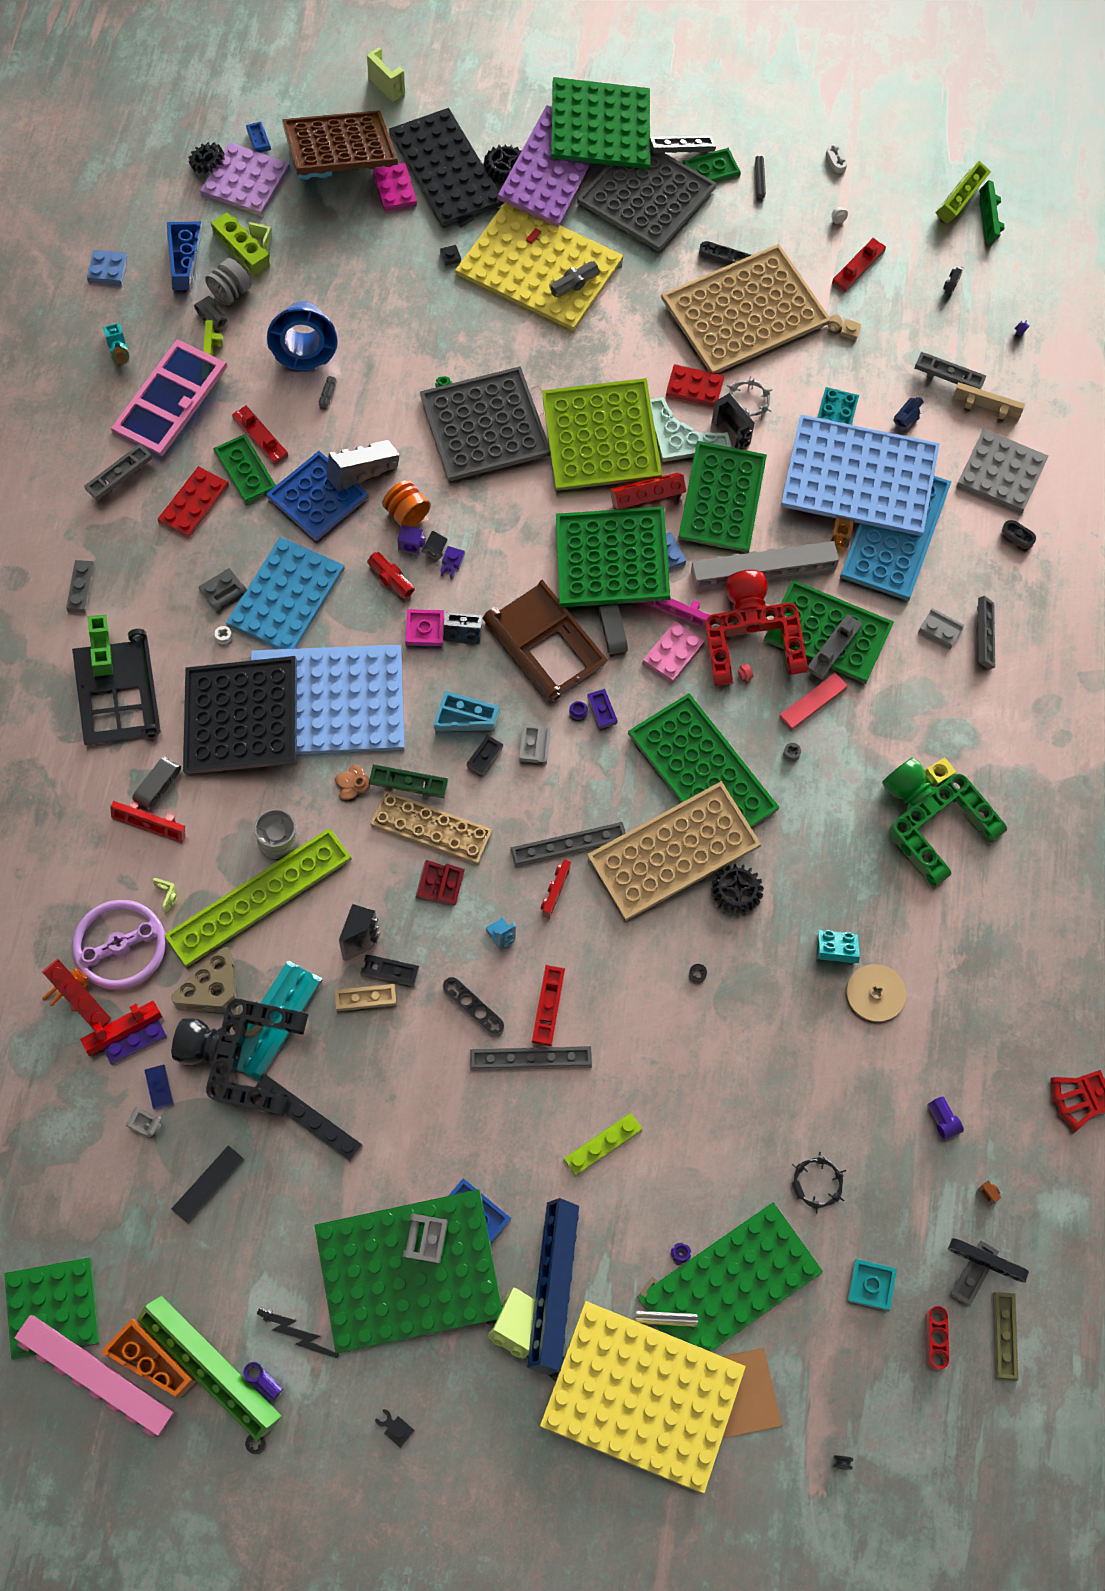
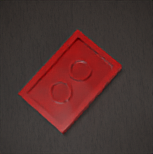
M674 364L666 396L714 407L715 401L719 399L725 375L712 374V372Z

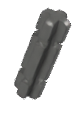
M332 376L327 377V383H325L321 393L322 397L319 399L320 407L327 408L329 405V400L334 391L333 387H335L337 382L336 378Z

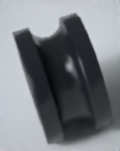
M694 964L690 968L689 977L693 982L700 983L706 979L707 969L704 965ZM695 969L703 971L700 978H697V975H693Z
M249 1435L245 1441L246 1449L252 1454L262 1453L266 1447L264 1437L261 1438V1444L258 1445V1449L254 1450V1447L250 1448L253 1437Z
M834 1455L833 1459L836 1462L833 1464V1468L853 1470L851 1466L853 1458Z

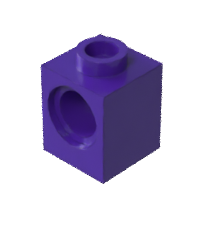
M402 525L397 540L398 550L419 554L421 548L426 543L423 529Z

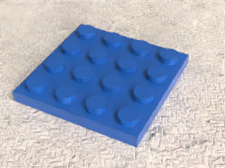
M320 451L316 452L266 493L267 498L316 542L369 498V494L358 484L352 485L348 489L337 491L326 477L328 458Z

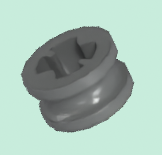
M796 743L787 744L783 752L784 758L789 762L797 761L801 754V748ZM789 750L796 751L795 755L793 753L789 754Z

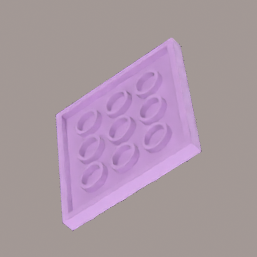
M229 142L224 150L225 160H221L223 164L217 165L218 169L213 168L200 193L205 197L262 216L290 169V163Z

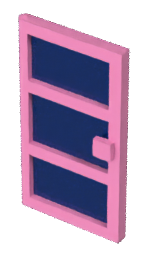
M176 339L110 429L114 433L136 444H141L144 448L163 456L228 367L226 362Z

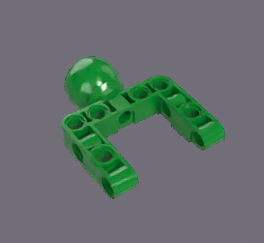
M911 757L882 781L889 795L905 800L904 805H907V812L890 826L889 835L927 881L935 887L951 876V870L918 831V828L925 824L932 816L939 813L951 802H956L965 812L964 815L979 832L982 831L990 841H995L1007 831V826L968 778L962 774H955L939 787L930 786L931 783H926V772L923 765ZM954 783H957L960 786V789L956 788L954 786ZM939 793L944 794L946 800L942 799ZM978 812L983 813L985 818H981ZM911 815H915L918 821H914ZM897 826H901L904 832H900ZM922 856H926L929 859V863L925 862Z

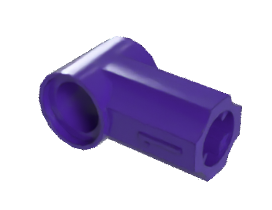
M944 1096L936 1098L927 1104L937 1122V1130L943 1140L964 1132L960 1119L953 1115Z
M250 1362L245 1366L243 1374L246 1381L269 1403L275 1400L283 1388L259 1363ZM253 1367L260 1370L259 1376L255 1379H251L247 1375L249 1369Z

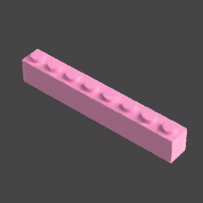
M30 1315L15 1336V1339L19 1341L17 1344L19 1347L27 1352L30 1349L36 1352L35 1357L45 1364L49 1361L55 1365L53 1370L62 1376L65 1373L71 1376L72 1383L80 1388L84 1385L90 1389L89 1394L97 1400H100L101 1397L108 1402L107 1407L115 1412L121 1410L126 1414L124 1417L126 1420L134 1425L137 1422L144 1426L142 1430L152 1437L155 1434L160 1436L176 1413L35 1316Z

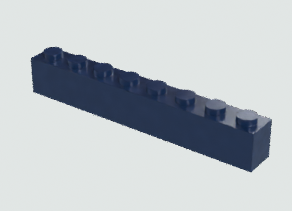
M561 1198L547 1202L527 1363L528 1369L546 1375L561 1372L563 1364L562 1357L568 1320L567 1312L570 1301L569 1294L572 1281L574 1249L577 1239V1222L579 1220V1205Z

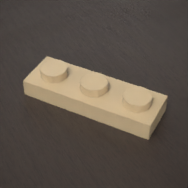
M395 984L335 990L336 1012L396 1006Z

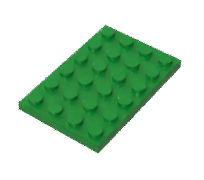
M697 441L678 539L749 553L767 454Z
M792 579L781 604L793 603L798 608L806 659L810 661L814 659L848 614L863 624L831 669L866 684L894 621ZM787 613L785 616L791 617L793 614ZM781 629L768 630L764 641L784 649ZM791 647L790 649L793 650V651H796V650H798L799 648H798V647Z

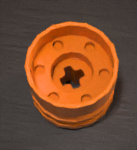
M404 480L394 485L383 498L382 506L391 516H394L395 521L400 526L414 527L429 513L431 503L422 493H419V490L410 480Z

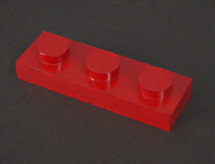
M564 859L562 865L558 864L554 875L557 877L555 882L551 881L547 891L550 893L548 899L544 898L540 908L543 910L544 918H551L571 869V861Z

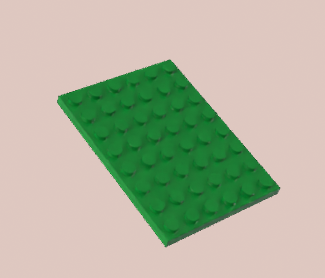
M480 1189L314 1225L336 1354L497 1320L503 1307ZM410 1214L448 1220L440 1263L402 1257L403 1251L406 1250L410 1231ZM423 1222L419 1223L414 1249V1252L417 1253L420 1252L425 1225Z

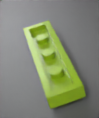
M630 1112L566 1156L564 1162L576 1177L636 1136L643 1129Z

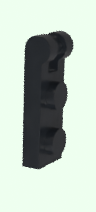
M365 955V966L361 969L360 973L362 976L415 986L419 971L418 965ZM374 964L378 965L377 970L372 969Z

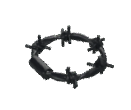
M819 1152L818 1157L806 1160L797 1166L792 1164L796 1170L794 1182L791 1184L797 1199H802L812 1209H816V1214H818V1208L832 1205L835 1202H839L840 1199L843 1202L845 1201L841 1198L843 1172H846V1169L840 1171L833 1163L822 1157L821 1152ZM816 1162L821 1165V1169H823L824 1164L832 1167L835 1172V1178L832 1181L836 1179L839 1181L837 1192L833 1195L829 1193L828 1195L832 1199L826 1203L815 1201V1196H813V1201L804 1198L805 1194L797 1178L802 1171L808 1172L805 1166L809 1163Z

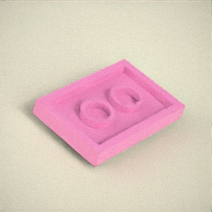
M675 621L645 656L642 663L673 683L703 647L705 640Z

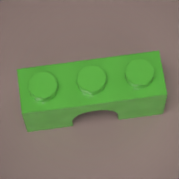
M107 614L87 616L94 676L113 675Z

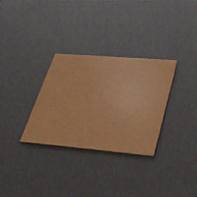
M764 1348L722 1356L746 1366L723 1438L782 1426Z

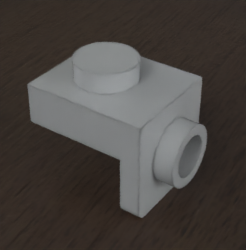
M135 1107L125 1126L145 1137H151L159 1131L161 1117L153 1116Z

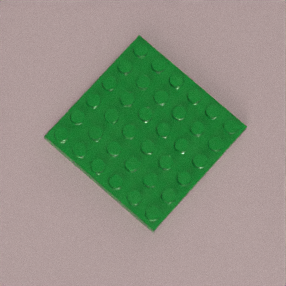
M553 77L551 113L552 159L642 169L650 168V88Z
M664 506L556 514L560 607L671 600Z

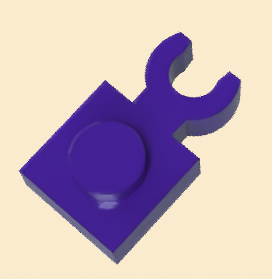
M447 546L442 559V565L444 566L441 568V576H444V573L449 571L451 572L450 579L454 578V568L460 569L465 556L464 550Z

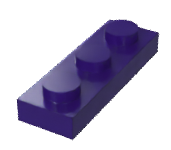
M157 1020L104 1048L110 1064L113 1065L167 1038L160 1021Z

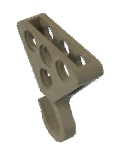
M220 949L171 995V1000L176 1009L225 1013L228 1003L233 999H237L234 958L230 949ZM224 964L221 969H215L217 965ZM203 978H209L206 983H200ZM216 991H222L221 995L213 996ZM188 992H194L192 996L185 997ZM238 1006L235 1009L236 1015H238ZM237 1025L232 1026L234 1032L237 1033ZM255 1025L252 1029L246 1031L245 1038L252 1039L257 1037L264 1027Z

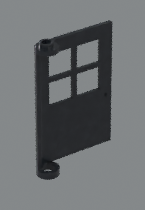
M130 630L128 632V639L131 642L110 644L113 675L94 676L91 646L72 649L84 745L144 737L155 738L161 732L146 630ZM139 687L141 704L118 707L116 690ZM112 690L114 707L91 710L89 693ZM142 708L144 726L121 728L119 711ZM115 712L117 729L94 732L92 715Z

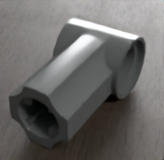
M207 296L194 304L198 315L201 318L205 317L207 320H212L215 329H221L225 326L227 318L217 308L211 296Z

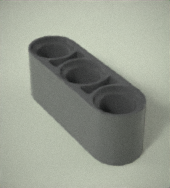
M618 604L599 606V617L608 653L627 652L628 645Z
M165 756L162 757L136 789L132 800L151 810L178 777L181 766Z

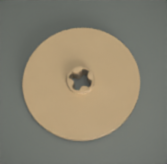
M871 964L863 966L853 973L847 984L846 995L850 1007L858 1016L871 1022H885L893 1019L901 1012L906 1001V988L901 977L895 971L883 965ZM874 990L881 992L879 994V997L877 995H872Z

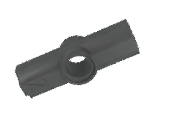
M590 261L578 269L570 268L562 278L549 284L552 295L558 298L571 290H580L587 281L600 274L598 265L595 261Z

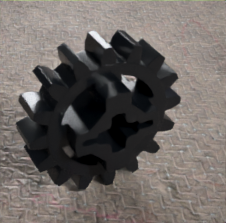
M207 142L205 145L202 143L200 148L195 147L196 151H191L192 155L188 157V162L194 172L197 171L200 174L203 171L206 174L207 171L212 172L213 168L218 169L217 165L223 164L221 160H225V153L219 144L216 145L213 142L210 145Z

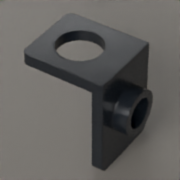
M432 531L421 552L435 560H439L443 556L442 551L448 539Z

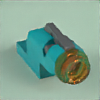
M120 322L103 326L113 362L119 365L127 363L130 356Z

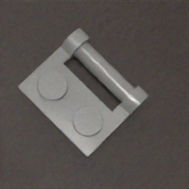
M410 1214V1231L406 1250L403 1251L402 1257L440 1263L448 1220ZM423 1222L425 1225L420 1252L417 1253L414 1252L418 1228L419 1223Z

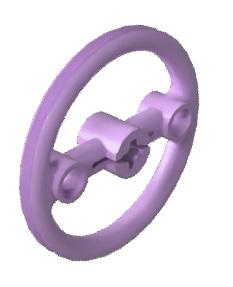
M115 900L103 903L88 912L75 929L72 939L74 963L78 970L87 977V980L98 987L121 990L136 986L149 978L160 965L166 947L165 932L158 917L149 908L138 902ZM119 909L131 910L143 915L149 921L140 924L138 930L126 935L121 932L112 933L108 937L106 944L97 948L86 947L81 951L82 939L88 926L104 913ZM151 929L150 934L142 935L145 930ZM155 938L157 940L156 950L150 963L133 977L123 980H108L95 975L89 970V967L98 965L102 958L112 954L117 957H123L129 953L132 945L141 941L151 942ZM95 954L93 959L86 960L88 955Z

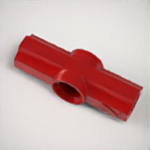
M374 552L370 555L367 564L379 575L382 583L386 587H391L402 599H408L415 591V587L403 576L400 568L394 563L391 564L380 552Z

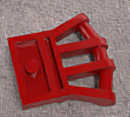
M1101 1070L1078 1078H1050V1083L1053 1085L1052 1101L1059 1109V1116L1072 1127L1071 1130L1074 1133L1090 1118L1105 1113V1078ZM1061 1084L1078 1086L1076 1090L1061 1094ZM1082 1095L1084 1102L1066 1107L1064 1100ZM1087 1108L1089 1113L1079 1122L1070 1114Z

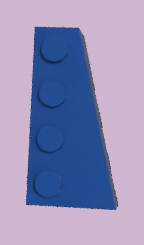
M201 221L167 222L172 290H190L201 239Z

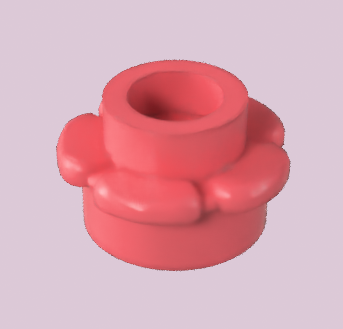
M748 664L740 665L738 670L741 680L745 679L749 682V679L754 677Z

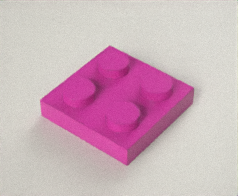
M407 609L405 644L413 646H443L444 610Z

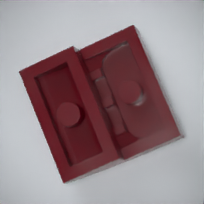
M426 860L415 898L455 906L465 869L447 863L444 866Z

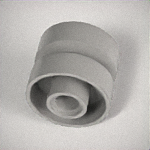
M270 809L263 812L257 818L254 831L258 846L264 855L272 859H282L296 850L299 837L294 818L291 814L282 809Z

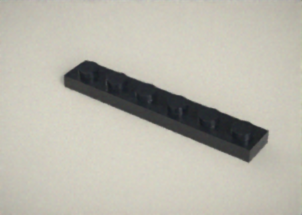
M266 1074L255 1086L256 1088L289 1095L284 1115L347 1161L351 1162L363 1147L359 1141Z

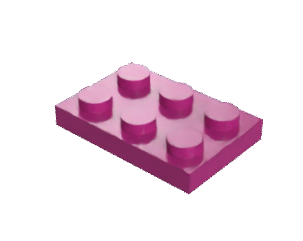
M405 162L398 163V165H393L392 167L383 166L373 169L384 212L417 205Z

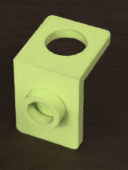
M249 222L250 235L264 238L262 241L263 249L265 248L268 251L273 239L271 227Z
M153 878L152 881L155 887L168 891L162 905L164 913L168 914L171 905H174L177 899L175 884Z

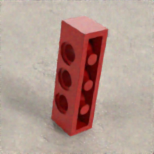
M678 472L610 489L613 507L617 509L687 492L684 476Z

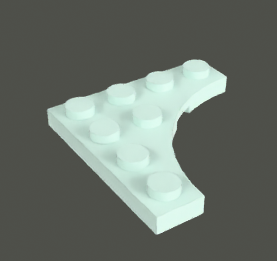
M664 397L650 399L656 439L662 462L694 457L697 441L732 447L728 432L700 433L694 431L692 427L683 422L680 423L673 416L674 414L669 409Z

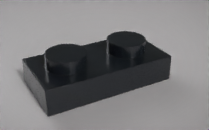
M487 735L466 763L467 767L483 776L502 750L503 744Z

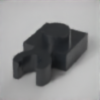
M383 1409V1413L387 1415L386 1421L381 1422L378 1418L375 1421L380 1427H387L388 1429L384 1434L398 1447L402 1448L415 1430L399 1416L393 1420L390 1412Z

